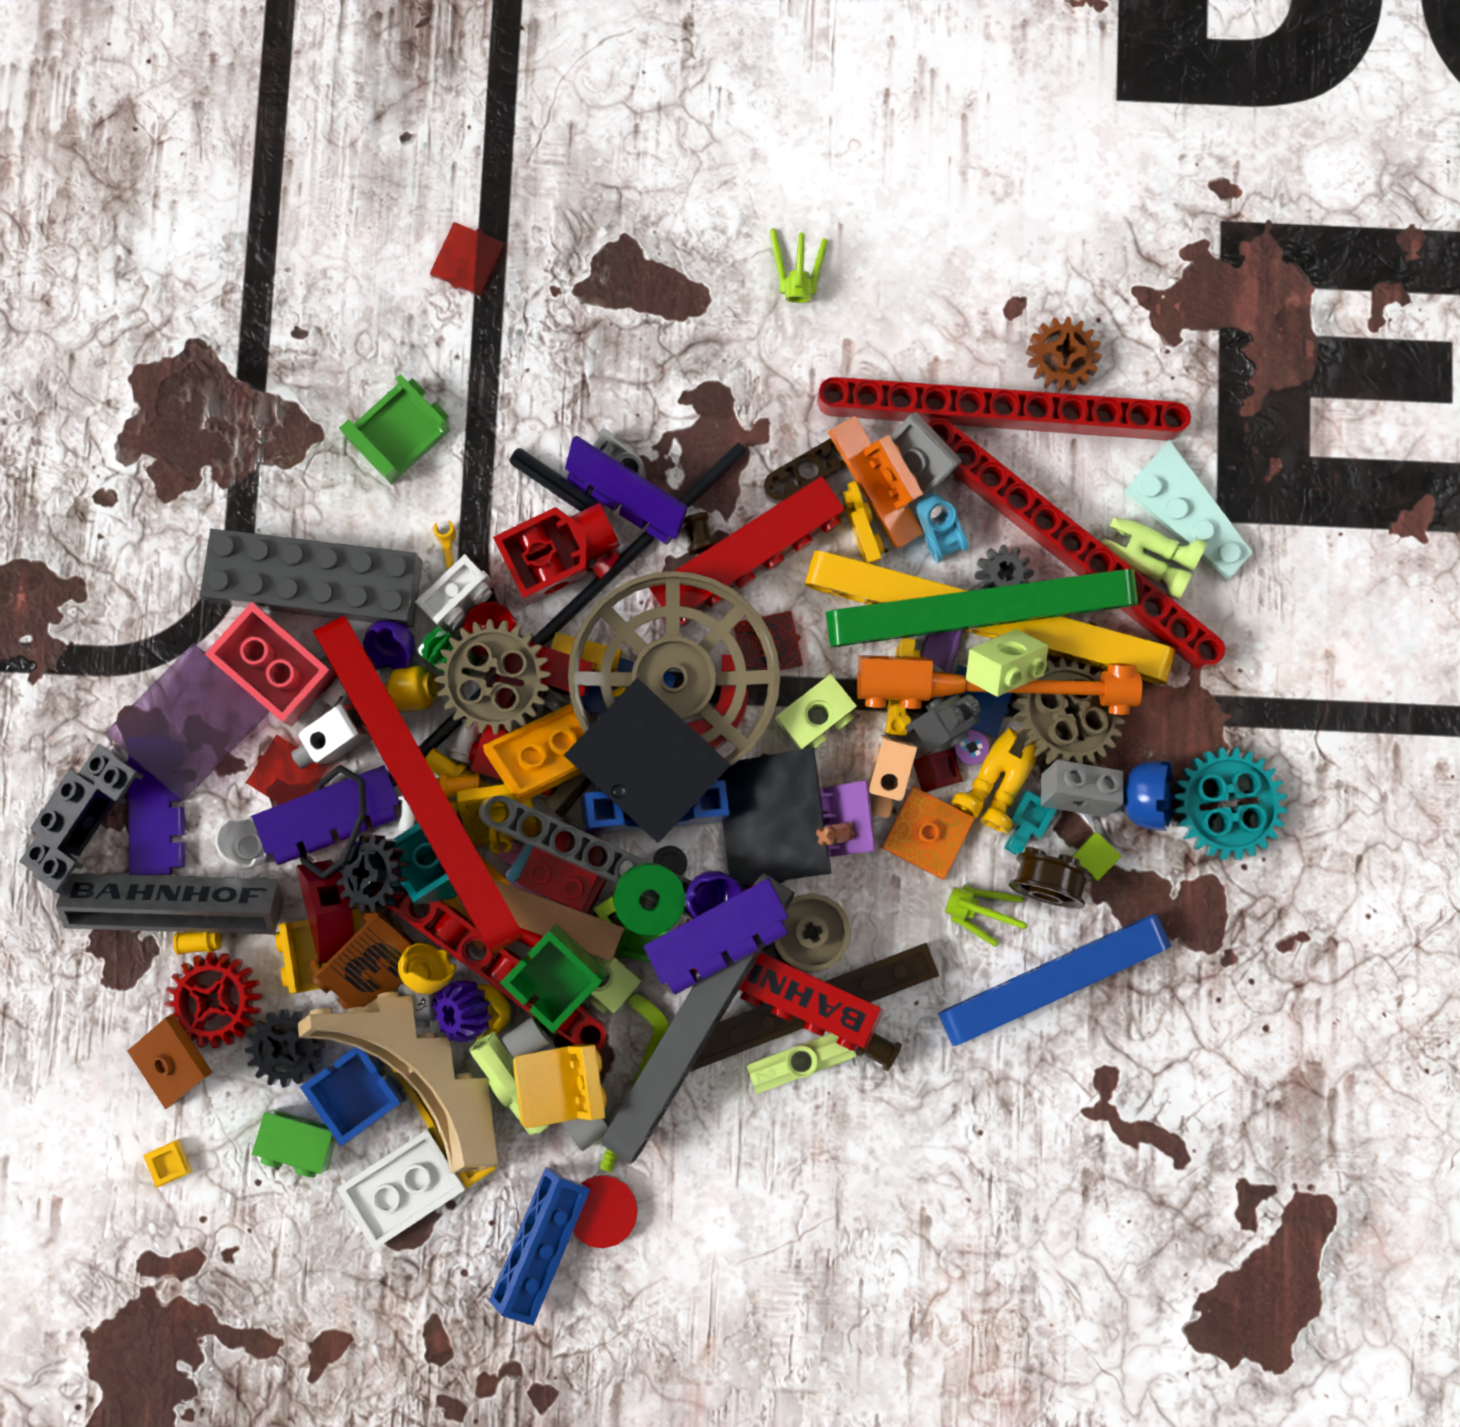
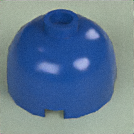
M1148 761L1141 763L1128 773L1126 782L1123 783V804L1126 815L1132 823L1140 828L1167 831V827L1170 825L1173 804L1171 796L1173 792H1170V782L1166 781H1173L1171 761Z

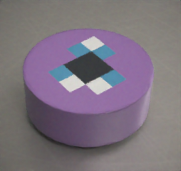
M968 730L966 732L969 737L955 745L953 749L956 758L961 763L973 766L984 761L989 752V742L981 732Z

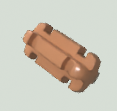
M846 822V824L839 823L825 826L823 829L820 827L816 832L819 837L818 843L821 846H825L826 844L832 845L848 840L851 841L855 837V833L852 831L853 825L850 822Z

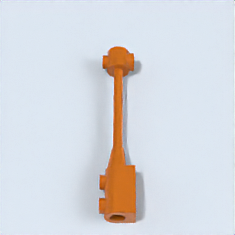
M858 655L857 694L858 699H865L866 707L884 708L886 707L887 700H900L901 708L919 709L921 708L922 701H929L932 698L965 692H987L967 681L964 675L933 671V660L928 657ZM1109 663L1107 671L1102 672L1100 681L1034 680L1007 693L1099 695L1101 705L1109 706L1108 713L1128 715L1130 714V707H1138L1140 705L1142 678L1141 674L1136 672V665Z

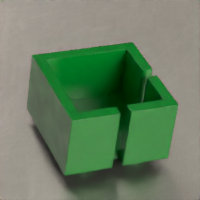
M556 923L500 984L523 1006L535 993L539 999L529 1011L547 1029L554 1033L600 985L608 972Z

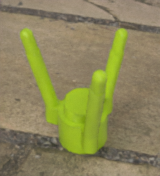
M772 228L770 235L780 281L779 293L785 294V300L788 302H810L811 296L816 295L817 281L828 240L826 238L821 240L812 275L809 278V272L804 271L805 234L799 233L796 270L790 271L789 277H786L777 231L775 228Z
M963 885L962 889L953 887L945 908V913L952 915L950 921L964 926L992 946L997 947L999 942L967 920L966 917L973 919L976 912L1021 929L1027 928V923L978 905L979 899L974 898L981 897L1022 903L1024 901L1022 896L974 889Z

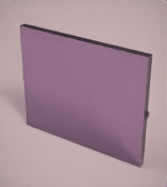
M195 643L105 732L107 736L141 764V769L148 770L183 802L270 712L204 655L205 652Z

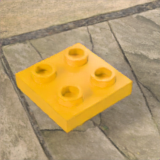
M501 784L457 791V803L465 830L474 847L489 844V849L493 853L501 854L500 843L503 842L504 853L510 851L512 841L516 839L489 828L483 824L479 817L480 805L488 797L502 795L515 800L507 786ZM532 798L522 802V804L534 809ZM496 801L489 808V816L495 822L502 821L506 815V808L502 803ZM530 816L527 817L522 823L524 834L530 837L538 832L539 826L536 819Z

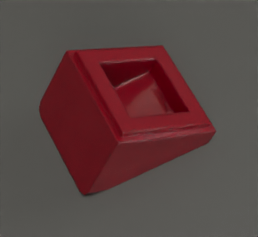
M953 749L928 754L915 759L913 762L920 788L924 792L963 782Z

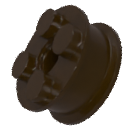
M1025 847L1024 852L1017 854L1016 860L1020 863L1016 879L1010 880L1008 884L1012 890L1031 899L1054 906L1071 909H1082L1085 907V901L1081 897L1085 883L1092 881L1093 875L1086 868L1079 866V859L1060 854L1058 858L1048 856L1046 852L1033 847Z

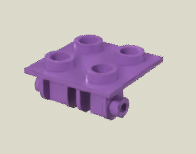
M868 780L824 788L820 787L825 826L850 822L853 825L852 831L855 833V837L851 841L828 845L829 857L876 851Z

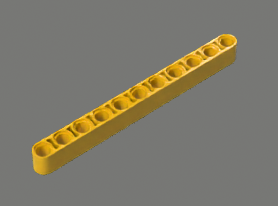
M824 551L813 552L804 583L805 586L813 590L867 605L967 591ZM1061 616L964 630L968 633L994 639L1018 629L1049 645L1048 655L1070 661L1077 659L1078 663L1085 665L1089 663L1092 667L1106 671L1109 663L1136 665V672L1141 674L1143 681L1163 685L1168 682L1175 649L1170 646Z

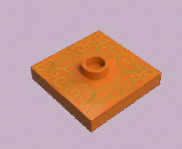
M912 786L881 849L944 880L975 817Z

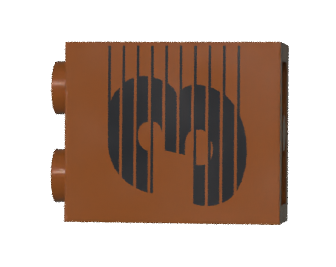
M361 913L366 924L324 966L319 964L315 958L309 963L315 975L312 978L313 982L323 992L328 993L331 990L339 996L337 1001L345 1010L353 1007H365L377 999L378 994L393 992L402 983L398 972V962L404 950L416 942L383 913Z

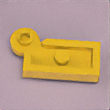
M853 481L847 483L848 491H843L846 501L844 509L863 562L877 566L882 558L880 554L885 553L884 546L879 534L873 535L869 524V522L873 521L870 507L867 502L863 503L856 482Z

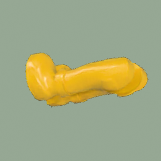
M1010 727L999 736L989 750L977 778L971 784L972 789L967 793H956L951 802L957 809L977 818L983 808L986 796L990 795L993 785L1000 774L1005 772L998 790H996L992 797L993 801L980 819V822L985 826L1005 834H1009L1013 827L1012 819L1007 816V807H1012L1015 801L1014 798L1026 783L1037 757L1033 756L1036 749L1034 744L1026 746L1021 751L1019 758L1009 753L1018 735Z

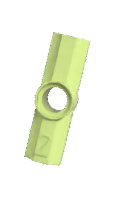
M495 1031L485 1034L469 1048L470 1053L479 1064L481 1070L489 1078L488 1082L498 1100L505 1107L509 1106L521 1123L513 1067L514 1057ZM549 1125L525 1128L529 1135L538 1134Z
M829 1033L823 1037L793 1045L789 1049L746 1064L756 1094L855 1058L856 1054L854 1051L837 1044L838 1036ZM798 1051L809 1053L811 1057L809 1067L801 1071L793 1068L791 1059L794 1053Z

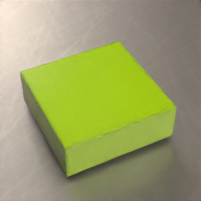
M1094 832L1072 855V857L1080 860L1079 866L1086 868L1093 875L1095 881H1099L1122 857L1097 832Z

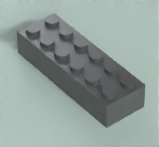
M210 528L200 597L211 604L246 608L253 602L262 610L336 619L345 615L347 620L369 623L388 620L414 628L417 607L415 601L418 599L423 560L415 552Z

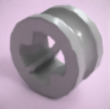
M551 688L549 691H545V695L542 697L546 701L543 706L551 712L571 703Z

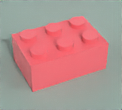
M253 602L246 607L204 654L281 722L291 727L337 677L333 670Z

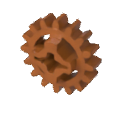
M1055 317L1050 323V328L1042 323L1038 329L1039 334L1033 333L1030 339L1033 345L1028 346L1026 354L1033 358L1028 361L1027 367H1036L1037 371L1033 376L1035 380L1041 377L1046 379L1044 388L1054 383L1056 384L1057 392H1061L1064 385H1067L1070 391H1074L1077 387V381L1084 386L1089 381L1088 375L1094 376L1098 367L1095 363L1100 361L1102 355L1094 351L1099 348L1100 341H1091L1090 338L1094 330L1090 329L1084 332L1082 330L1083 321H1079L1074 326L1071 325V317H1066L1063 324H1060ZM1058 335L1056 341H1048L1047 344H1044L1049 338ZM1063 344V351H1065V356L1068 357L1064 365V358H1062V353L1059 352ZM1080 365H1084L1077 372L1069 374V370L1072 367L1079 368Z

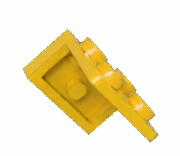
M576 1044L517 1055L513 1059L520 1120L523 1127L534 1128L574 1119L597 1120L605 1118L604 1108L607 1105V1097L600 1083L599 1072L602 1069V1060L595 1044Z

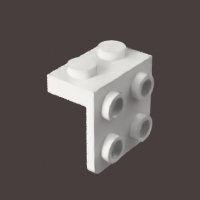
M464 554L415 603L441 629L443 628L447 631L450 628L454 631L464 623L467 616L465 613L472 606L486 602L491 597L493 592L490 589L494 584L489 575L484 570L480 571Z

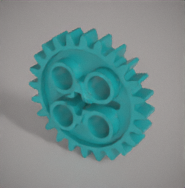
M1224 747L1217 749L1216 758L1210 751L1203 753L1204 763L1198 758L1191 760L1194 770L1185 768L1181 771L1187 780H1179L1174 784L1182 790V793L1171 796V799L1180 802V807L1171 811L1173 814H1182L1183 817L1175 825L1176 827L1186 826L1188 828L1183 839L1195 837L1196 841L1193 847L1195 850L1206 845L1207 857L1213 856L1217 850H1219L1220 860H1227L1230 851L1234 860L1242 859L1243 850L1248 857L1255 856V846L1261 850L1268 848L1264 838L1271 840L1278 838L1272 828L1285 825L1284 822L1277 818L1278 814L1288 812V809L1279 806L1278 802L1287 798V795L1277 793L1276 791L1283 784V781L1272 782L1271 777L1276 769L1272 768L1264 771L1262 768L1266 759L1261 758L1252 762V751L1246 752L1242 758H1240L1239 748L1237 747L1231 749L1229 756H1227ZM1239 776L1246 777L1250 782V789L1247 794L1238 789L1237 780ZM1205 780L1213 782L1216 787V794L1213 798L1207 797L1203 792L1202 787ZM1252 797L1259 798L1258 804L1205 811L1199 809L1200 804L1218 803L1227 799L1234 801ZM1246 810L1251 811L1255 815L1256 823L1252 828L1247 827L1243 822V814ZM1212 814L1218 816L1222 822V827L1218 833L1212 831L1208 825V819Z

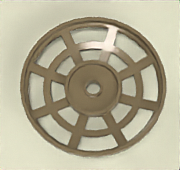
M669 571L652 573L632 579L615 588L597 603L585 618L575 637L569 660L568 682L571 703L584 733L592 724L586 715L581 700L580 686H601V694L605 707L608 709L615 701L611 686L629 687L638 678L682 720L691 718L697 713L713 727L708 732L700 735L707 743L722 735L737 748L724 758L732 766L755 746L763 736L773 717L779 697L780 668L778 653L772 635L762 617L745 598L715 579L695 573ZM666 585V606L644 611L631 618L628 622H625L612 608L618 601L636 591L653 586ZM680 585L693 586L710 591L725 599L734 607L719 622L714 617L700 610L680 606ZM602 617L616 634L612 637L605 650L601 663V672L579 671L585 643L592 629ZM666 617V637L647 644L634 631L649 621ZM680 617L697 621L711 629V631L699 644L688 638L680 637ZM743 617L752 625L761 641L767 661V670L746 671L742 651L730 633ZM721 640L725 643L732 656L735 671L715 672V667L709 653ZM625 641L638 654L632 672H611L615 654L622 642ZM670 669L680 671L684 677L683 684L678 688L668 687L663 679L665 672ZM768 684L767 697L762 714L754 730L746 738L731 725L742 707L746 686ZM715 686H736L732 703L723 717L708 702L713 695Z

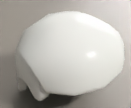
M252 817L228 818L216 830L214 844L220 858L229 866L236 869H250L263 864V861H266L269 855L265 854Z

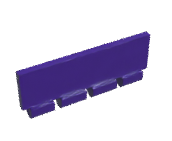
M577 435L572 438L565 469L570 472L567 480L586 493H589L594 487L591 496L613 511H616L622 505L619 515L640 529H643L647 523H650L646 532L665 545H668L672 539L679 537L687 513V505Z
M171 736L128 738V764L144 775L141 780L135 778L129 787V875H172V868L185 867V842H172V836H185L184 808H172V802L184 801V773H171V767H184V742H171Z
M385 765L359 774L358 776L364 779L366 787V817L370 816L374 828L398 820L394 806L400 803ZM348 778L252 815L251 817L265 854L273 853L275 861L279 866L302 857L298 846L300 842H303L307 853L310 854L335 844L331 830L337 829L341 841L348 839L359 815L358 783ZM365 820L359 834L368 831Z
M767 878L643 947L661 984L665 985L668 983L671 991L676 995L698 983L693 971L694 968L697 969L698 974L704 980L729 966L724 952L727 951L732 961L736 963L761 949L755 937L759 934L766 946L788 935L789 931L784 920L789 918L770 878Z

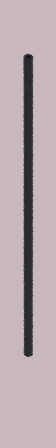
M737 443L678 500L689 508L747 453L746 449L740 443ZM646 529L620 554L615 564L601 579L596 577L532 638L531 642L544 646L554 637L555 632L558 633L656 538L648 534ZM495 673V674L489 679V680H490V686H492V683H493V681H494V678H495V676L498 675V674ZM481 688L469 700L474 701L478 699L481 694ZM455 711L418 746L424 758L427 757L434 747L437 748L462 724V720L467 719V717L463 716L455 721L453 720ZM390 773L389 777L393 787L395 788L397 784Z

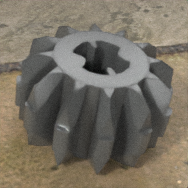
M1006 545L1000 546L999 554L992 548L988 549L986 552L988 559L980 558L977 562V565L983 570L976 571L974 574L975 579L985 580L978 587V590L1030 583L1026 579L1033 577L1034 570L1024 568L1030 562V558L1024 557L1019 560L1017 556L1020 553V549L1017 547L1011 554H1008ZM1000 568H1002V572L1007 569L1011 573L1008 581H1006V577L1003 580L998 577L997 574L1001 570Z

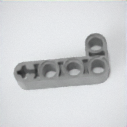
M534 1016L502 1037L504 1044L514 1058L521 1054L559 1048L546 1027ZM606 1118L597 1120L574 1119L562 1122L581 1151L586 1150L602 1139L610 1126Z

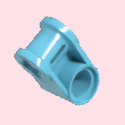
M929 493L921 497L917 503L916 510L925 534L926 545L933 560L936 563H940L943 557L958 550L963 552L969 550L966 535L960 525L954 506L936 493ZM941 505L942 510L939 516L931 519L932 510Z

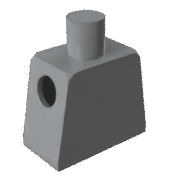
M339 704L299 732V738L303 745L292 751L291 755L301 769L314 762L316 764H332L372 739L354 706Z

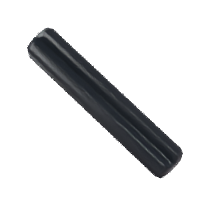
M517 448L511 455L509 461L512 466L581 512L599 503L597 499L522 448Z

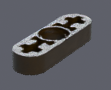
M832 439L826 440L771 472L764 482L766 498L772 503L779 504L819 477L823 476L826 480L846 468L847 465L844 460L840 461L837 457H834L827 461L826 466L829 469L824 470V464L817 456L821 454L822 459H825L831 455L832 447L835 446ZM804 462H812L817 466L818 474L812 479L803 478L799 474V466ZM792 470L793 477L800 486L795 487V483L792 481L785 486V494L781 495L779 491L772 492L773 481L778 480L780 484L790 479L788 471Z

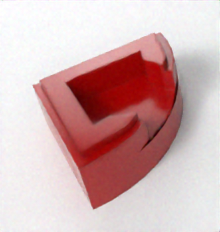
M613 549L599 556L589 567V572L595 578L601 579L615 564L620 554Z

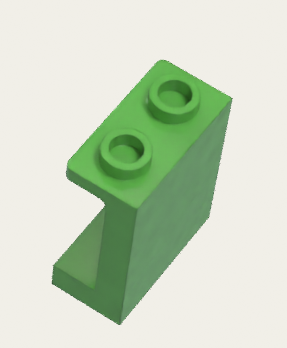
M401 374L395 378L397 385L354 424L348 419L339 427L343 435L390 485L451 431L445 421L449 417L447 413L436 402L430 405L422 397L426 394L424 389L413 378L407 381Z

